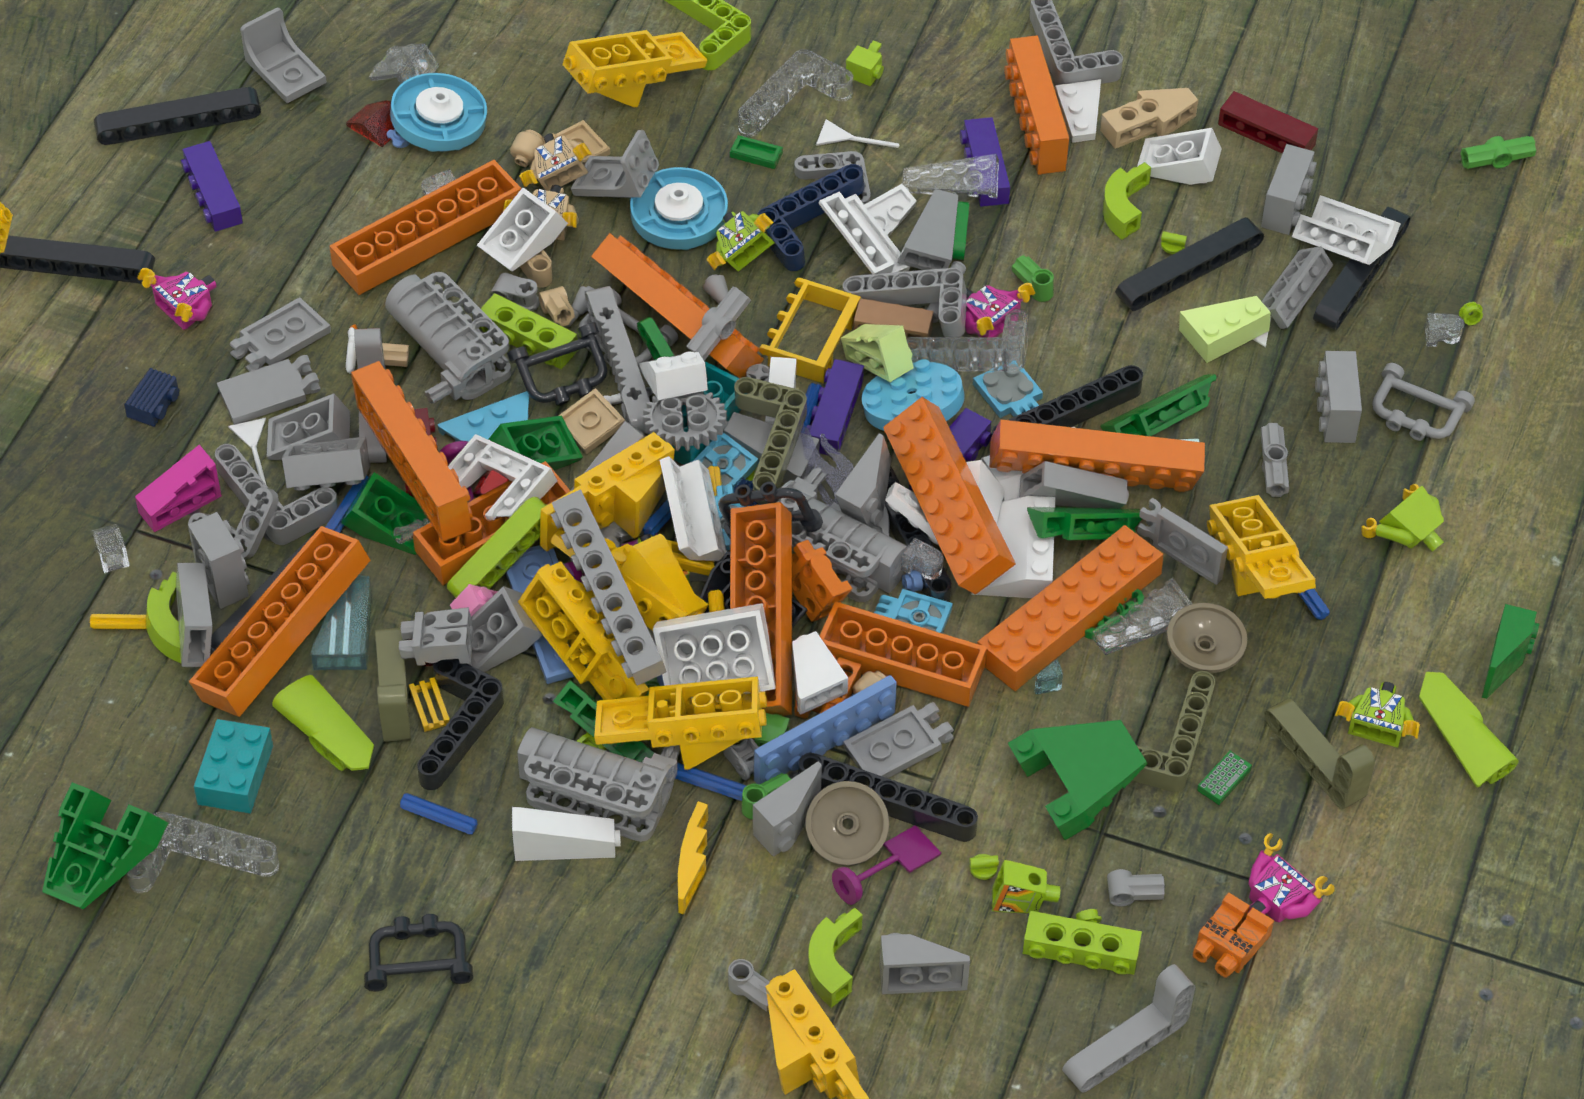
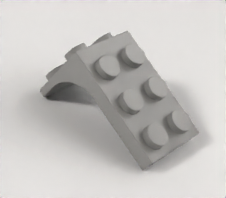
M275 8L241 27L245 61L286 103L327 83L326 76L293 42L284 22L283 11L280 8Z
M638 130L622 157L590 156L584 165L588 173L575 180L571 191L574 196L640 198L659 166L658 159L654 154L645 131Z

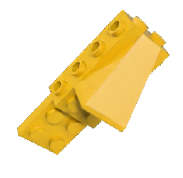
M647 30L571 41L569 42L563 66L587 94L599 93L635 108L639 106L646 84L663 82L668 73L705 68L707 59L683 32L652 36Z
M653 432L575 478L574 490L560 498L581 489L600 529L609 526L614 521L635 539L641 533L666 490L660 460L669 456L674 461V448L670 443L665 442ZM552 503L541 509L540 546L545 551L555 547L551 543L554 534L563 531L562 527L557 529L551 516L552 513H555Z
M1259 495L1209 505L1210 520H1207V529L1210 536L1213 535L1216 540L1228 547L1226 558L1230 562L1237 596L1260 592L1264 599L1278 598L1281 595L1302 593L1316 588L1315 578L1299 558V551L1295 542Z
M564 530L554 534L551 543L569 557L574 555L573 549L567 550L561 535L565 533ZM662 534L653 536L634 546L625 544L621 547H616L613 541L604 538L644 623L649 629L653 631V627L658 621L704 614L709 604L693 592L667 540ZM586 543L582 547H587L591 543ZM596 564L592 568H597L601 564ZM611 585L604 586L601 590H606Z
M561 561L551 566L546 564L541 567L518 600V603L579 683L583 684L589 681L603 700L645 696L649 691L645 682L637 686L634 678H627L621 664L626 661L623 655L617 657L611 644L615 638L612 633L607 635L601 622L605 617L602 612L597 613L592 604L591 598L595 597L593 591L587 592L584 584L574 579ZM615 607L612 611H617L621 607Z
M758 677L655 686L649 687V696L597 701L595 742L596 745L651 740L652 748L680 745L684 769H692L742 739L762 737V726L767 725L765 709H762L767 708L766 692L760 691Z
M794 969L783 976L779 975L773 978L765 988L776 1064L783 1093L786 1095L812 1080L819 1093L824 1091L829 1099L836 1096L838 1099H869L859 1084L855 1056L797 971Z

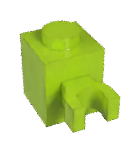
M873 40L868 49L857 45L846 59V77L871 86L876 79H879L884 70L882 55L878 52L882 44Z

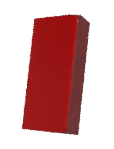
M494 470L488 471L481 477L473 491V495L476 497L485 494L506 483L509 479Z

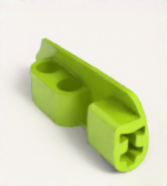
M1426 672L1419 699L1456 754L1474 785L1478 788L1486 781L1493 784L1513 771L1519 760L1483 723L1482 715L1477 707L1444 673Z
M307 675L296 680L275 696L272 702L273 708L309 737V741L314 749L340 771L349 768L351 771L369 769L374 744L313 675Z

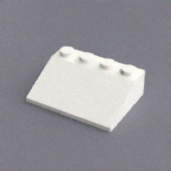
M1025 496L1002 502L997 526L1016 565L976 595L1033 598L1052 583L1054 536L1038 538L1027 512V507H1055V497Z
M763 603L658 621L654 625L653 633L656 647L667 671L662 674L664 686L758 677L760 691L776 689Z

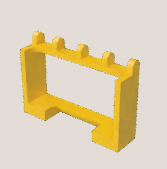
M797 278L794 284L801 289L797 295L792 293L787 295L786 301L792 305L788 312H778L777 319L783 322L779 330L769 329L767 336L773 339L770 346L762 344L759 352L768 356V366H770L771 357L796 359V375L824 384L827 368L831 369L833 366V352L845 329L852 330L854 326V318L861 297L803 278ZM803 299L842 311L817 361L777 349Z

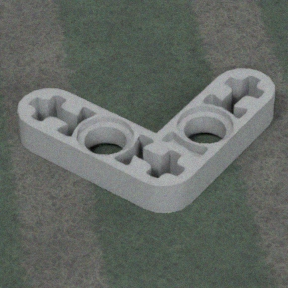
M849 151L804 155L795 160L794 173L798 178L805 180L823 178L854 162V164L862 167L865 189L860 194L863 204L870 202V189L864 158L860 153ZM833 163L835 166L833 168H826L823 164Z
M262 487L255 490L237 529L230 526L233 533L232 537L234 539L238 538L247 547L246 552L244 551L241 554L244 559H250L255 555L276 510L279 499L273 489ZM263 495L269 500L268 504H264V501L261 500ZM257 508L260 509L259 511H264V514L260 512H255V509ZM195 513L190 517L188 524L209 516V514ZM253 516H256L260 523L255 531L249 527V521Z

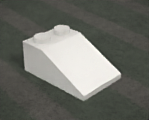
M1212 128L1146 138L1137 167L1146 162L1151 167L1150 177L1189 185L1207 183L1214 179L1222 148Z
M522 188L477 246L510 271H514L552 244L568 223L554 209Z
M685 352L682 355L660 357L657 360L638 363L640 371L658 400L708 390L705 362L699 352Z

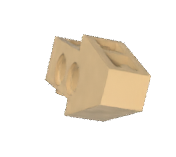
M1189 88L1138 91L1136 101L1129 102L1113 110H1108L1102 114L1100 131L1115 149L1154 133L1158 136L1169 135L1196 117L1198 99Z

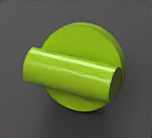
M1163 231L1161 247L1165 252L1175 254L1185 249L1187 236Z
M979 854L969 858L970 872L974 877L987 880L994 877L997 873L999 866L998 855Z

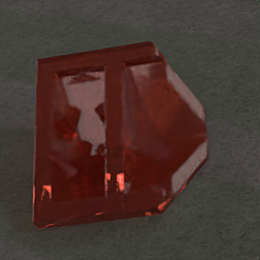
M385 100L367 104L346 122V126L383 147L391 140L387 137V132L395 129L390 117L391 101Z

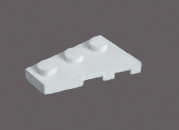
M1101 79L1055 85V93L1072 143L1095 140Z
M900 184L864 205L889 237L915 207L917 200L903 184Z
M895 482L889 488L885 501L888 502L891 509L903 514L908 518L912 526L920 528L933 543L938 544L915 493Z

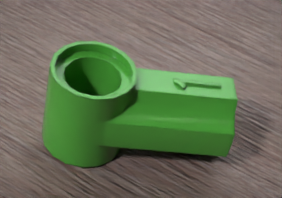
M1022 255L1017 258L1016 262L1012 265V272L1024 284H1032L1035 294L1032 295L1033 299L1039 302L1049 301L1054 295L1053 273L1047 269H1041L1029 256L1025 257Z
M781 773L760 785H747L742 792L741 811L743 815L753 820V804L791 780L787 774Z

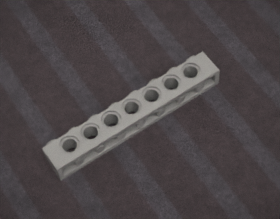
M581 489L552 502L555 513L551 514L557 529L562 527L565 532L561 537L567 550L572 548L575 553L571 556L576 570L582 569L585 576L580 578L586 591L592 590L595 597L591 598L592 604L596 612H602L605 617L601 622L607 635L612 633L615 638L611 644L617 657L623 655L626 661L621 665L627 678L633 677L638 686L666 673L663 660ZM581 522L577 526H572L574 523ZM586 543H591L587 547H582ZM596 564H601L597 568H592ZM611 585L610 588L601 590L604 586ZM615 607H621L617 611H612ZM632 628L627 633H621L624 629ZM642 650L639 654L632 655L634 651Z

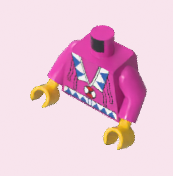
M142 268L137 277L139 280H143L142 285L145 288L152 286L155 304L183 330L187 329L195 321L205 320L212 306L210 291L217 287L215 280L210 275L198 280L190 272H184L177 276L162 277L155 275L151 269Z
M1022 284L1018 290L1014 291L999 290L987 285L977 293H974L969 288H966V332L968 334H977L987 344L1019 319L1021 302L1027 303L1030 300V295L1035 294L1032 284Z
M1267 834L1264 838L1266 849L1260 851L1251 868L1248 885L1251 888L1249 898L1253 903L1250 905L1248 913L1252 908H1255L1261 913L1267 914L1275 922H1281L1286 918L1290 920L1307 917L1322 901L1321 897L1333 894L1335 887L1333 884H1330L1326 889L1322 890V885L1328 880L1327 877L1320 876L1315 881V885H1313L1278 854L1273 857V851L1280 850L1283 842L1279 839L1276 846L1270 847L1269 842L1273 834Z

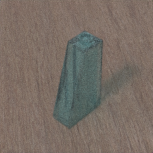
M358 575L327 612L311 649L313 670H367L372 599L370 576Z

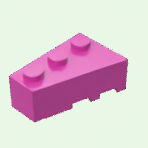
M199 444L135 496L138 513L153 532L164 528L222 496L216 464Z

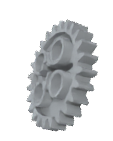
M704 391L662 400H658L656 396H653V402H647V408L643 409L645 433H656L665 442L675 445L676 451L681 446H684L687 451L693 445L696 449H700L701 443L709 446V439L717 441V435H723V429L726 428L727 414L724 404H720L719 397L713 398L712 392L704 395ZM682 405L686 406L688 432L683 430Z

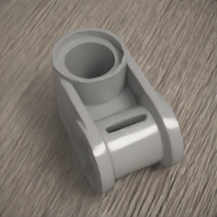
M502 273L490 292V298L496 293L530 311L536 310L540 305L539 297L536 295L538 290L537 283L531 279L517 277L510 273Z
M752 738L742 739L737 742L739 743L738 745H732L723 750L724 756L744 780H748L751 777L750 775L754 773V750L759 748Z

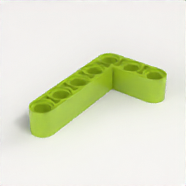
M664 0L714 31L699 46V51L707 59L706 66L703 68L705 70L719 68L751 40L750 17L723 0Z
M531 497L526 500L449 580L447 590L457 598L469 584L490 589L540 537L541 509L547 506V504L538 497Z

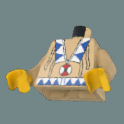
M549 133L543 137L544 145L535 149V159L532 161L530 170L524 171L519 177L524 188L529 184H537L539 181L544 189L549 191L552 185L563 186L587 174L588 170L582 163V159L588 155L590 156L592 153L585 143L580 144L575 140L568 141L565 136L557 138L555 134Z
M552 185L549 191L535 190L533 195L554 209L568 223L556 238L564 241L567 226L576 228L579 222L574 206L569 204V196L564 194V189L559 185ZM505 200L503 212L512 200Z

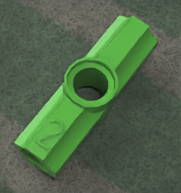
M1501 136L1492 137L1483 145L1462 148L1460 154L1462 165L1468 169L1490 164L1495 168L1506 167L1512 160L1535 156V140L1532 136L1504 140Z

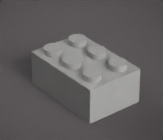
M1286 144L1266 194L1262 228L1289 235L1292 226L1296 227L1301 214L1298 211L1300 209L1303 210L1306 204L1307 196L1305 193H1310L1314 179L1310 178V176L1313 177L1317 162H1313L1314 151Z
M1325 351L1324 360L1319 361L1318 372L1320 377H1316L1315 391L1320 393V397L1317 399V411L1322 412V417L1319 418V431L1324 432V442L1355 443L1362 413L1356 351Z
M366 437L289 445L282 457L286 487H294V490H305L310 488V485L319 484L322 488L332 487L337 482H346L347 485L361 483V480L365 479L370 468Z
M215 512L188 524L195 563H205L208 591L218 607L222 609L248 597L247 585L250 584V581L244 571L247 569L246 562L241 555L244 553V549L240 540L232 537L233 533L228 521H222L219 514Z

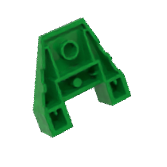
M1121 720L1030 729L1008 742L1009 747L1027 777L1052 764L1066 787L1068 793L1045 806L1064 840L1089 827L1095 821L1094 817L1104 807L1107 808L1111 804L1112 798L1121 788L1125 789L1147 765L1145 758Z
M72 782L59 809L58 817L62 819L59 832L54 833L53 842L56 843L54 857L49 858L42 892L85 909L157 848L169 822L128 804L117 830L103 826L101 822L111 800L91 789Z

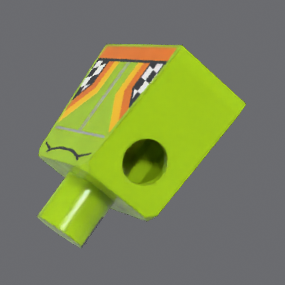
M1004 860L992 887V911L1011 913L1038 912L1043 901L1058 903L1060 886L1047 884V872L1044 869Z

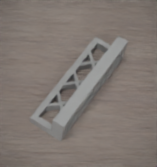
M1322 246L1299 250L1261 301L1271 312V316L1280 329L1289 327L1332 268L1333 264Z

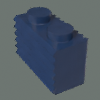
M149 368L124 404L126 416L155 427L158 420H162L165 417L171 401L175 402L179 396L180 390L176 377Z

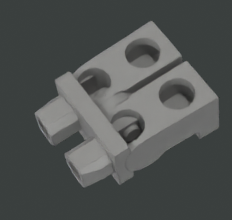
M469 607L434 611L425 615L423 612H415L414 621L401 622V635L404 640L399 641L401 658H415L417 666L425 665V662L436 663L445 659H459L460 664L471 663V643L474 626Z

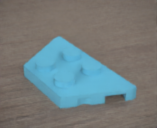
M526 391L439 423L438 431L442 435L448 434L455 439V442H469L475 434L489 439L501 423L528 420L529 394Z

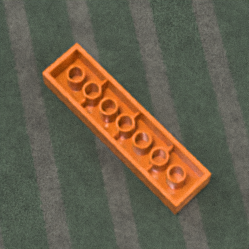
M492 160L330 245L332 266L355 292L361 295L494 224L503 213L505 200H513L522 188L495 160Z
M609 233L591 257L687 337L692 339L702 327L703 316L710 308L620 235L617 239ZM736 329L727 339H721L709 354L738 378L746 377V372L750 366L761 364L764 360L758 354L760 349Z
M380 361L352 371L351 376L357 408L441 540L444 542L472 530L470 519L473 518V514L467 502L470 501L467 488L460 486L456 471L449 469L447 459L443 452H438L433 436L426 434V428L422 419L415 417V411L411 402L404 400V393L399 385L395 386L390 370H385Z
M921 397L883 428L957 584L976 595L1016 565L939 406Z
M1000 420L990 441L989 468H997L1000 472L1022 471L1025 474L1044 461L1125 479L1127 480V486H1137L1140 484L1149 485L1152 489L1167 487L1174 488L1178 492H1186L1193 489L1204 473L1205 443Z
M782 502L732 508L730 609L763 603L776 689L765 691L767 708L762 709H765V712L769 714L792 715V513Z
M1124 525L977 641V644L987 647L985 668L1012 690H1018L1084 637L1086 629L1095 628L1098 622L1103 620L1104 615L1110 616L1117 610L1119 603L1123 605L1130 600L1132 593L1136 589L1141 591L1161 575L1163 553Z
M320 526L190 679V685L202 702L237 717L243 714L371 561L359 540Z

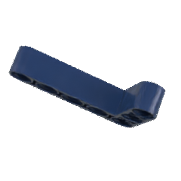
M857 164L846 165L759 210L757 215L765 213L774 222L765 230V233L774 241L770 248L787 270L798 271L805 265L803 244L792 229L825 213L819 205L820 200L839 191L844 198L854 194L858 196L863 193L865 183L862 167Z

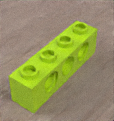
M496 293L481 308L506 334L509 345L517 348L526 346L529 355L578 340L576 333ZM479 327L484 333L489 331L487 327ZM577 351L545 361V363L562 370Z
M1030 911L1024 938L1023 954L1037 959H1053L1063 964L1074 963L1084 965L1090 969L1100 968L1114 971L1117 974L1134 975L1142 931ZM1054 938L1059 941H1051L1049 939ZM1077 944H1085L1086 946H1085V947H1081V946H1078ZM1105 949H1112L1114 952H1108Z

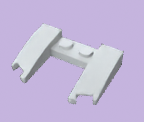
M477 434L473 436L448 466L450 470L454 469L456 471L461 487H470L487 470H494L512 481L511 485L485 514L488 520H495L496 517L510 518L526 500L531 497L541 499L557 482L550 467Z

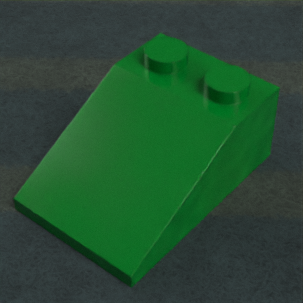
M562 416L501 423L488 439L536 462L543 463L546 461L554 471L581 461L583 458Z
M374 472L362 485L341 523L364 538L416 555L413 532L429 524L430 521L415 498Z
M1505 604L1495 638L1482 698L1487 699L1523 664L1526 653H1532L1540 623L1535 622L1536 611Z

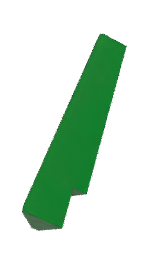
M1215 374L1203 375L1101 424L1100 427L1103 431L1153 436L1207 407L1210 400L1208 393L1211 383L1216 381L1217 377Z
M1027 507V512L1038 538H1048L1063 534L1062 538L1067 540L1108 539L1124 525L1136 533L1134 528L1142 520L1139 517L1140 509Z
M569 681L553 702L572 713L570 718L594 737L597 700L581 686ZM643 740L602 744L614 754L639 762H643L645 757L651 759L653 754L656 753Z

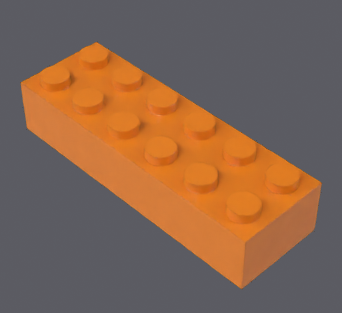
M1037 35L1010 39L1009 49H1006L1008 66L1004 67L1006 80H1010L1011 97L1015 96L1016 114L1020 113L1019 123L1021 131H1025V146L1031 150V165H1035L1038 175L1066 171L1069 135L1039 37Z
M546 461L541 463L547 467H550ZM553 469L552 471L557 482L540 499L547 505L570 492V489ZM509 480L468 502L473 514V518L470 519L472 530L444 542L431 522L413 532L416 553L442 585L447 584L463 565L509 519V517H496L495 520H488L485 514L511 485L512 481Z
M836 601L820 634V638L832 655L836 656V661L840 657L862 664V675L867 671L874 673L880 671L886 677L891 675L898 686L967 707L970 705L986 666V646ZM843 667V668H842V669H845V670L852 671L851 669H849V668H847V667Z

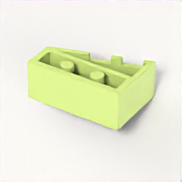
M1257 296L1180 311L1179 331L1208 363L1268 332L1270 329L1271 312Z
M863 324L841 337L847 360L864 365V369L889 382L914 368L911 359L912 352L908 347L903 326Z

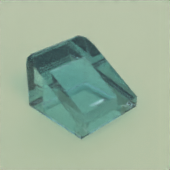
M1058 659L1036 675L1035 694L1061 690L1063 672Z

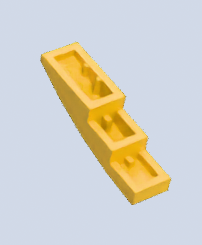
M699 801L687 825L680 852L678 867V913L681 914L685 913L706 872V855H703V852L707 847V830L704 827L708 821V805Z

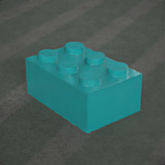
M220 719L216 720L194 784L198 805L251 814L273 749L270 728Z

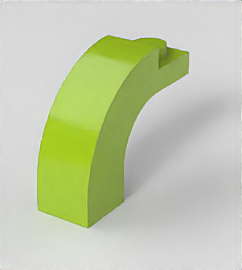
M1146 162L1138 167H1133L1128 173L1120 167L1110 176L1105 186L1103 216L1110 230L1121 240L1140 229L1142 212L1128 200V197L1149 184L1151 167Z
M172 572L168 580L164 579L159 590L151 588L146 609V628L156 648L165 656L181 663L179 622L170 611L177 598V573Z
M853 908L848 913L841 914L835 923L827 917L824 918L816 927L809 943V978L818 996L830 1008L852 992L853 977L840 966L834 955L839 947L862 930L863 914L856 908Z

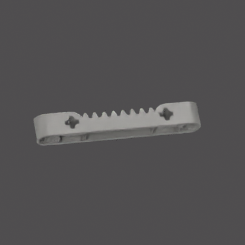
M610 286L585 291V301L591 321L596 322L599 330L597 335L601 336L604 350L607 351L609 365L612 367V374L615 375V383H618V391H620V398L623 401L621 408L624 419L645 433L643 409L647 408V402H650L612 289Z

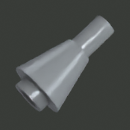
M714 274L705 280L703 290L718 304L727 295L728 288L725 277Z
M581 286L571 306L574 310L575 318L566 327H570L578 316L580 317L588 311L585 291L593 290L594 288L590 286Z

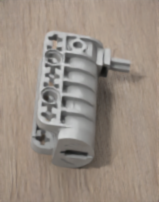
M435 272L422 280L416 274L409 275L396 283L390 290L385 302L386 310L444 370L441 372V383L425 391L429 403L434 404L447 395H450L454 400L460 397L465 400L474 399L510 378L511 365L504 356L509 350L508 337L447 274ZM443 283V287H444V289H445L444 291H443V288H442L439 284ZM456 296L460 300L458 302L453 303L451 300L447 299L449 297ZM463 306H464V310H465L467 313H469V314L472 313V316H473V319H474L473 322H472V318H471L468 314H465V315H464V313H463V308H462ZM487 327L489 331L482 333L478 328ZM494 363H496V367H497L499 370H503V369H504V372H502V373H501V371H496V372H495V365H494Z
M813 468L805 480L797 477L794 481L786 482L782 488H793L802 492L811 509H816L823 519L822 527L815 532L805 531L800 521L792 522V551H794L793 548L796 544L805 540H809L815 550L823 547L827 553L825 556L831 561L835 574H844L846 576L844 581L847 580L853 588L847 597L857 602L869 601L879 588L890 593L898 585L910 561L911 548L817 500V488L827 476L822 472L821 468ZM782 498L777 501L782 502L789 511L800 510L793 499ZM866 587V591L857 592V588Z
M531 727L526 732L517 753L520 778L530 782L526 791L527 802L530 806L545 811L594 817L602 816V812L605 811L603 818H609L615 814L620 815L623 820L620 823H614L615 830H620V836L642 842L651 838L667 806L674 785L673 781L677 775L676 759L681 750L680 745L664 747L661 755L654 753L651 759L645 757L643 762H639ZM539 791L543 792L544 796L534 798V794H538ZM561 798H568L572 803L567 807L558 805L557 801ZM594 808V812H591L590 815L585 814V811ZM630 819L631 824H629L627 828L628 820ZM641 824L645 825L646 829L637 832L636 827H640Z

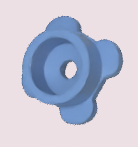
M395 129L387 132V137L392 139L394 147L404 148L410 144Z
M907 566L906 574L902 575V585L905 590L915 592L923 589L921 573L919 570L912 571L911 566Z

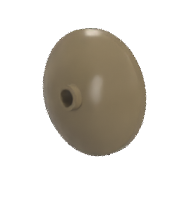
M1196 603L1180 609L1172 617L1167 629V643L1173 656L1184 666L1195 671L1217 673L1232 668L1241 660L1247 646V633L1241 620L1230 610L1212 603Z
M851 781L837 782L821 790L812 800L806 815V831L810 843L822 857L836 864L854 865L867 861L881 849L889 831V816L880 796L868 786ZM851 819L854 823L853 827L845 829L843 827L844 820Z

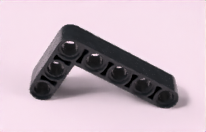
M445 659L433 663L437 686L465 702L417 763L419 783L426 790H436L443 785L504 704L501 681L467 663L460 664L459 659Z

